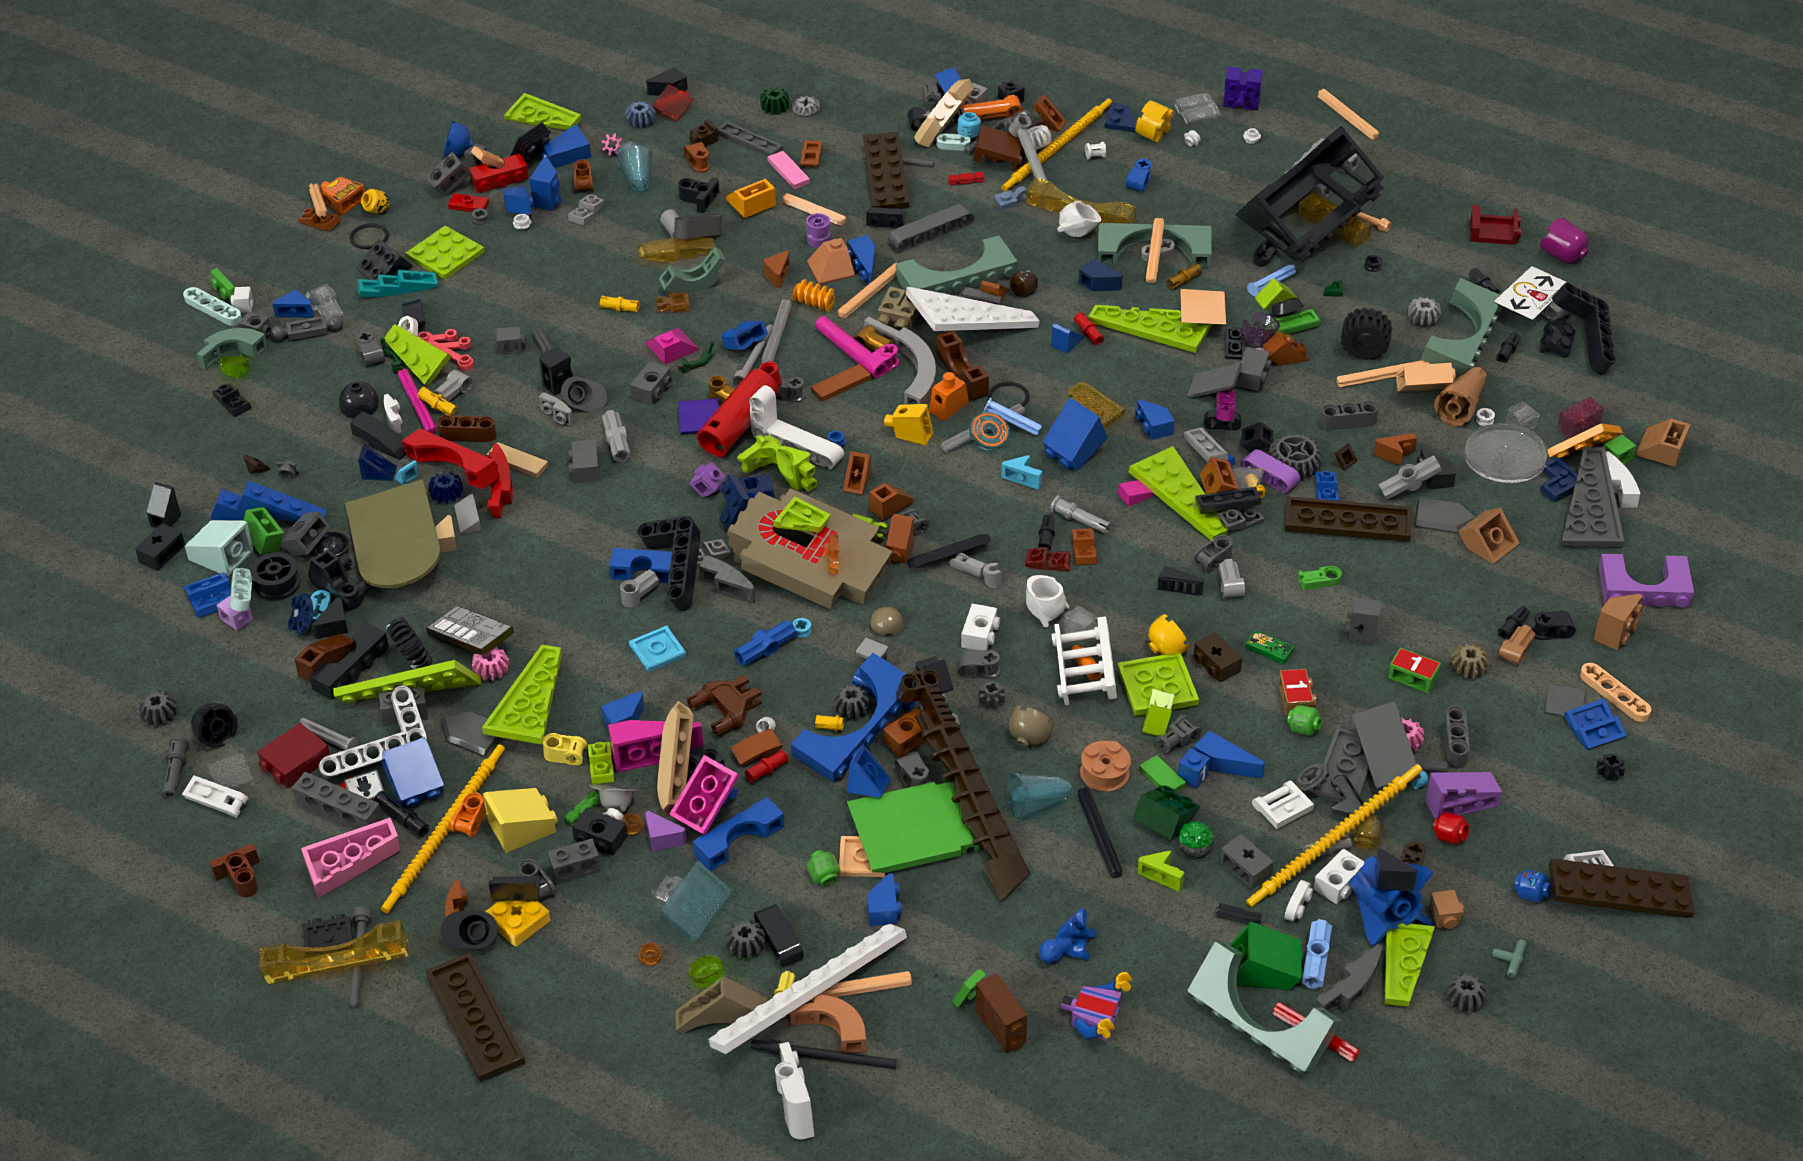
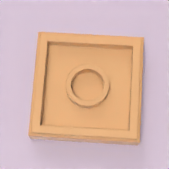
M841 836L839 857L841 872L839 876L885 877V873L872 872L859 836Z

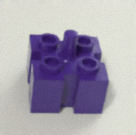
M1228 67L1225 78L1223 107L1237 108V106H1244V109L1258 110L1263 70L1249 69L1248 72H1242V68Z

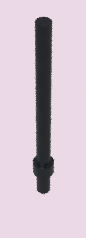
M752 1039L751 1049L769 1051V1054L780 1055L779 1044H782V1041L772 1039L770 1042ZM790 1044L791 1050L796 1051L798 1056L896 1069L897 1059Z

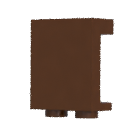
M981 125L973 161L980 163L982 155L1012 162L1011 171H1015L1017 165H1021L1024 149L1020 139L1014 137L1011 133Z

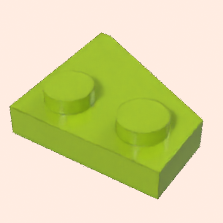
M794 497L774 520V527L820 533L830 521L831 514Z

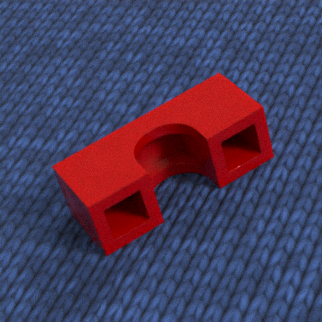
M516 154L503 158L504 166L499 169H491L486 163L470 167V181L476 192L481 193L529 179L527 164L522 156Z

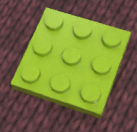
M444 226L407 251L405 256L412 262L430 272L436 273L437 276L446 280L483 254L485 248L451 228Z
M1181 653L1117 663V670L1134 716L1147 713L1153 689L1174 695L1172 710L1199 705L1198 695Z

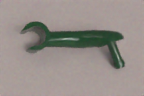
M381 338L380 342L383 353L394 360L391 366L393 373L396 374L399 370H403L402 360L392 348L386 347L385 339Z
M710 342L709 348L704 349L702 356L698 360L688 362L685 358L680 359L683 366H678V369L682 373H687L692 368L707 364L715 354L712 350L715 342Z

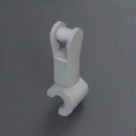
M962 552L955 555L956 558L951 559L949 562L950 566L957 570L967 572L979 578L984 577V582L988 587L997 588L1002 585V574L998 563L986 564L970 558Z

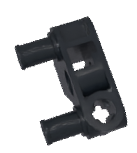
M327 549L311 560L308 577L317 589L329 592L331 600L334 601L337 597L341 598L345 611L354 610L364 600L365 593L375 586L368 584L364 580L359 583L352 581L345 571L347 567L352 565L350 557L347 554L337 557Z

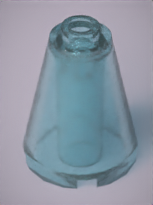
M634 141L627 142L618 149L617 160L632 190L637 192H643L649 187L653 158L651 146L643 141L635 144Z
M1015 772L1011 773L1006 781V793H1010L1011 800L1007 802L1015 817H1025L1066 800L1072 791L1071 783L1061 776Z

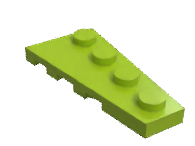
M396 324L393 325L384 337L385 342L427 386L433 382L452 357V355Z
M1405 923L1397 925L1399 929L1390 928L1386 933L1384 1004L1409 1007L1435 926L1418 924L1406 926Z

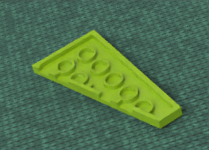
M1095 305L1088 316L1089 321L1097 325L1194 353L1197 352L1213 325L1181 322V311L1149 308V311H1139L1137 307H1131V310H1123L1119 306Z
M1173 446L1129 467L1128 472L1149 488L1209 540L1212 541L1217 536L1228 534V529L1219 519L1217 511L1200 514L1195 502V496L1205 493Z
M540 646L483 725V734L543 745L562 658L560 647Z
M451 660L333 688L334 697L343 703H354L356 700L378 698L379 693L392 692L399 686H406L409 689L423 687L424 693H426L427 691L482 685V678L456 660Z

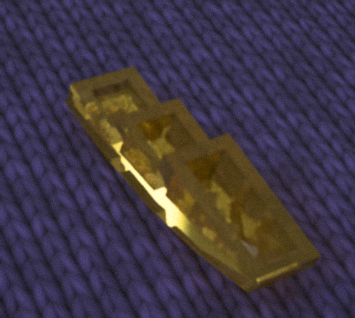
M668 238L638 244L637 250L641 259L673 263L677 261L678 257L693 259L696 258L697 253L709 254L716 245L713 238Z

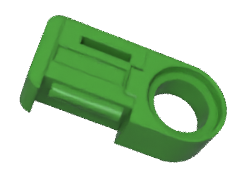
M1336 566L1319 567V570L1307 572L1300 570L1298 580L1303 590L1335 586L1341 582L1342 571ZM1334 574L1337 576V578L1331 579L1328 578L1326 575Z

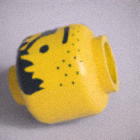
M369 189L362 195L361 203L365 211L381 215L389 207V198L383 191Z

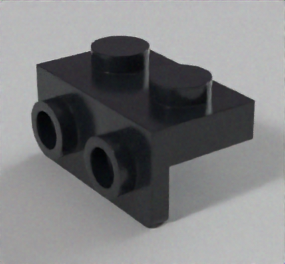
M1557 317L1553 322H1548L1543 329L1544 335L1540 340L1539 352L1544 353L1550 348L1566 358L1570 355L1576 330Z

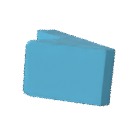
M1030 455L1002 463V478L1039 490L1042 485V471L1030 467Z

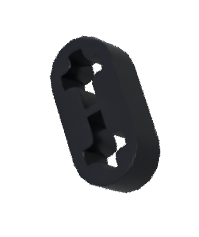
M1264 240L1254 252L1253 263L1261 267L1267 266L1276 255L1277 247L1270 241Z
M1209 410L1204 414L1203 424L1207 429L1239 430L1241 428L1242 418L1238 412H1235L1234 422L1218 420L1216 418V410Z

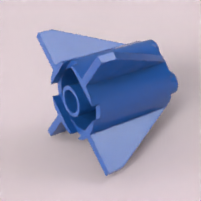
M1373 856L1367 858L1364 865L1350 880V885L1358 897L1367 940L1373 946H1376L1390 928L1399 929L1397 925L1405 923L1407 926L1415 919L1431 926L1433 922L1421 912L1423 905L1420 901L1423 897L1419 891L1434 873L1426 866L1406 863L1417 870L1414 890L1377 889L1375 875L1376 858Z

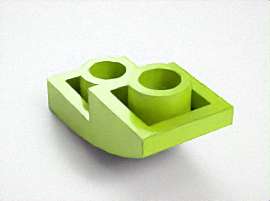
M610 742L588 744L592 784L614 782Z

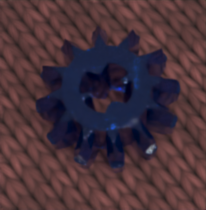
M444 471L443 474L436 473L435 477L430 478L428 491L433 501L437 500L439 504L445 501L448 504L449 500L456 502V498H461L463 483L459 475Z

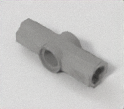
M614 410L606 411L602 415V421L605 428L606 442H608L607 446L610 447L612 458L618 462L627 461L630 458V451L627 444L628 439L625 426H622L619 413Z
M1433 455L1416 465H1404L1400 468L1397 475L1380 483L1379 486L1388 500L1405 490H1417L1422 485V481L1441 472L1442 469Z

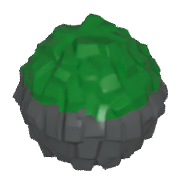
M1189 822L1184 824L1179 831V848L1189 857H1203L1214 845L1215 836L1211 829L1203 822Z

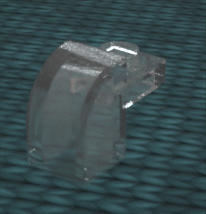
M323 284L306 293L305 296L311 301L313 310H319L321 316L325 317V321L329 320L333 315L344 316L336 300V294L328 284Z

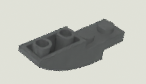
M1377 944L1372 949L1368 948L1357 960L1347 963L1343 969V979L1339 980L1327 993L1323 992L1318 996L1316 1008L1323 1007L1331 1013L1338 1007L1347 1012L1355 1006L1365 995L1375 978L1382 946Z

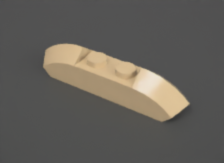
M970 79L958 80L951 86L917 131L914 139L918 144L930 147L935 142L937 136L942 133L974 90Z
M679 701L668 714L662 734L657 791L665 816L669 815L687 782L693 713L690 708Z

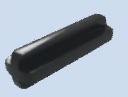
M1218 903L1215 911L1217 917L1247 925L1250 922L1260 925L1262 920L1261 913Z

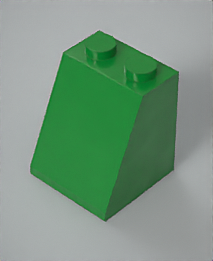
M1250 922L1229 944L1244 954L1238 967L1237 986L1291 990L1302 979L1301 960L1303 951L1301 950V940Z

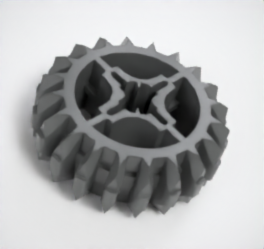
M1287 433L1286 436L1280 435L1279 439H1274V442L1269 447L1268 455L1281 461L1282 464L1285 463L1294 468L1303 480L1306 475L1311 477L1322 466L1323 451L1321 445H1318L1317 440L1312 441L1311 436L1305 437L1304 434L1300 436L1296 433L1294 435Z

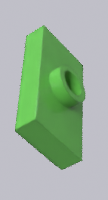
M981 969L973 973L963 983L952 1003L959 1008L968 998L972 1000L976 996V983L982 981L986 974Z

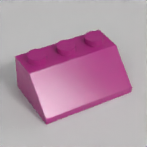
M704 755L669 815L705 835L740 775Z

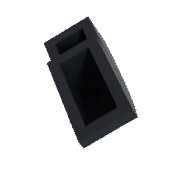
M362 411L350 422L352 435L368 441L369 447L399 460L406 455L402 443L404 438L375 417Z

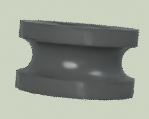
M476 209L471 213L472 221L476 225L486 224L489 220L488 211L485 209Z

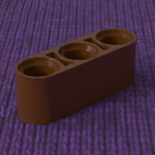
M444 415L437 420L439 436L448 441L491 442L497 437L495 421L488 416Z

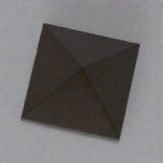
M1349 443L1334 453L1344 471L1357 462Z
M244 455L243 458L250 474L270 470L269 466L259 459Z

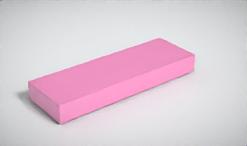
M784 151L768 156V162L793 189L810 184L809 177Z

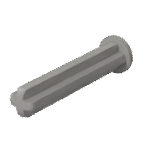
M306 718L300 719L299 723H302L322 740L344 750L358 746V740L354 737L349 739Z

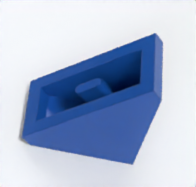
M296 289L272 303L275 317H314L311 301Z
M1055 323L1053 324L1052 347L1069 353L1084 338V336Z

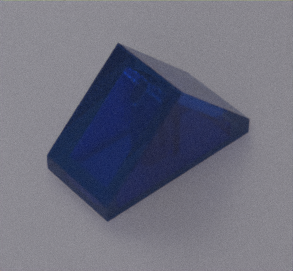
M366 444L362 446L358 458L362 480L392 481L397 466Z

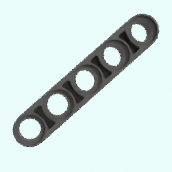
M957 204L894 229L888 235V241L902 253L903 250L907 251L919 246L918 244L927 243L936 237L939 238L949 234L950 231L954 232L966 227L965 225H971L974 221V215L963 204Z

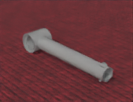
M1020 113L1009 126V132L1014 137L1020 139L1039 190L1048 189L1050 187L1027 130L1031 125V120L1027 115Z

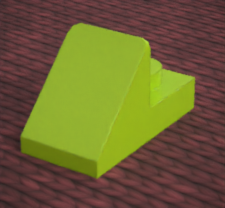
M1152 690L1142 733L1154 736L1165 735L1172 713L1173 694Z
M1172 851L1160 852L1139 858L1137 874L1178 892L1183 887L1184 872L1170 866Z

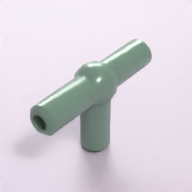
M1522 939L1517 941L1513 953L1496 948L1493 949V958L1510 962L1507 970V976L1510 978L1516 977L1519 965L1523 962V953L1527 943Z

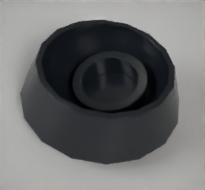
M1299 298L1284 300L1272 305L1271 316L1291 315L1304 306Z
M327 532L313 549L317 555L328 549L337 557H341L343 554H347L350 540L343 533Z

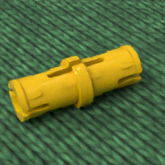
M601 296L600 308L614 309L618 312L630 311L637 313V309L640 308V301L627 300L623 297Z
M422 387L418 392L417 397L430 404L431 408L435 410L438 409L446 415H453L457 410L456 405L446 401L442 395H437L426 387Z

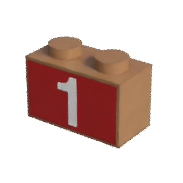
M1280 670L1278 685L1285 717H1288L1291 709L1298 705L1316 707V695L1311 692L1313 689L1312 678H1308L1307 670Z

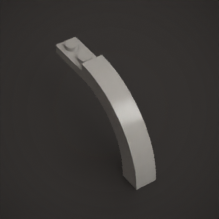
M868 316L864 320V327L871 325L877 330L879 335L893 341L898 351L907 356L917 370L914 382L904 392L905 405H928L931 400L932 388L936 385V366L930 348L918 335L904 327L898 331Z

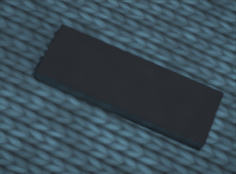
M1256 487L1197 495L1195 496V502L1200 514L1261 505V497Z

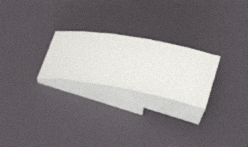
M1606 452L1614 493H1617L1620 508H1637L1640 497L1637 483L1628 469L1613 454Z

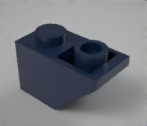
M1095 259L1079 269V284L1092 291H1116L1122 289L1123 275Z

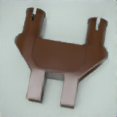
M742 675L731 681L708 682L703 685L701 691L687 697L686 702L691 707V710L706 702L712 703L725 716L711 724L713 733H716V736H720V734L731 728L739 729L742 727L747 712L762 704V700L759 698L762 694L757 687L750 690L746 685L749 683V679Z

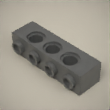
M304 772L292 787L297 804L355 829L384 820L379 803L307 772Z

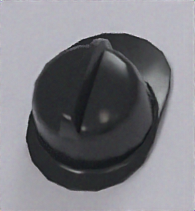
M458 911L451 913L444 919L440 931L444 942L452 948L481 949L493 943L497 937L498 926L494 917L487 912Z

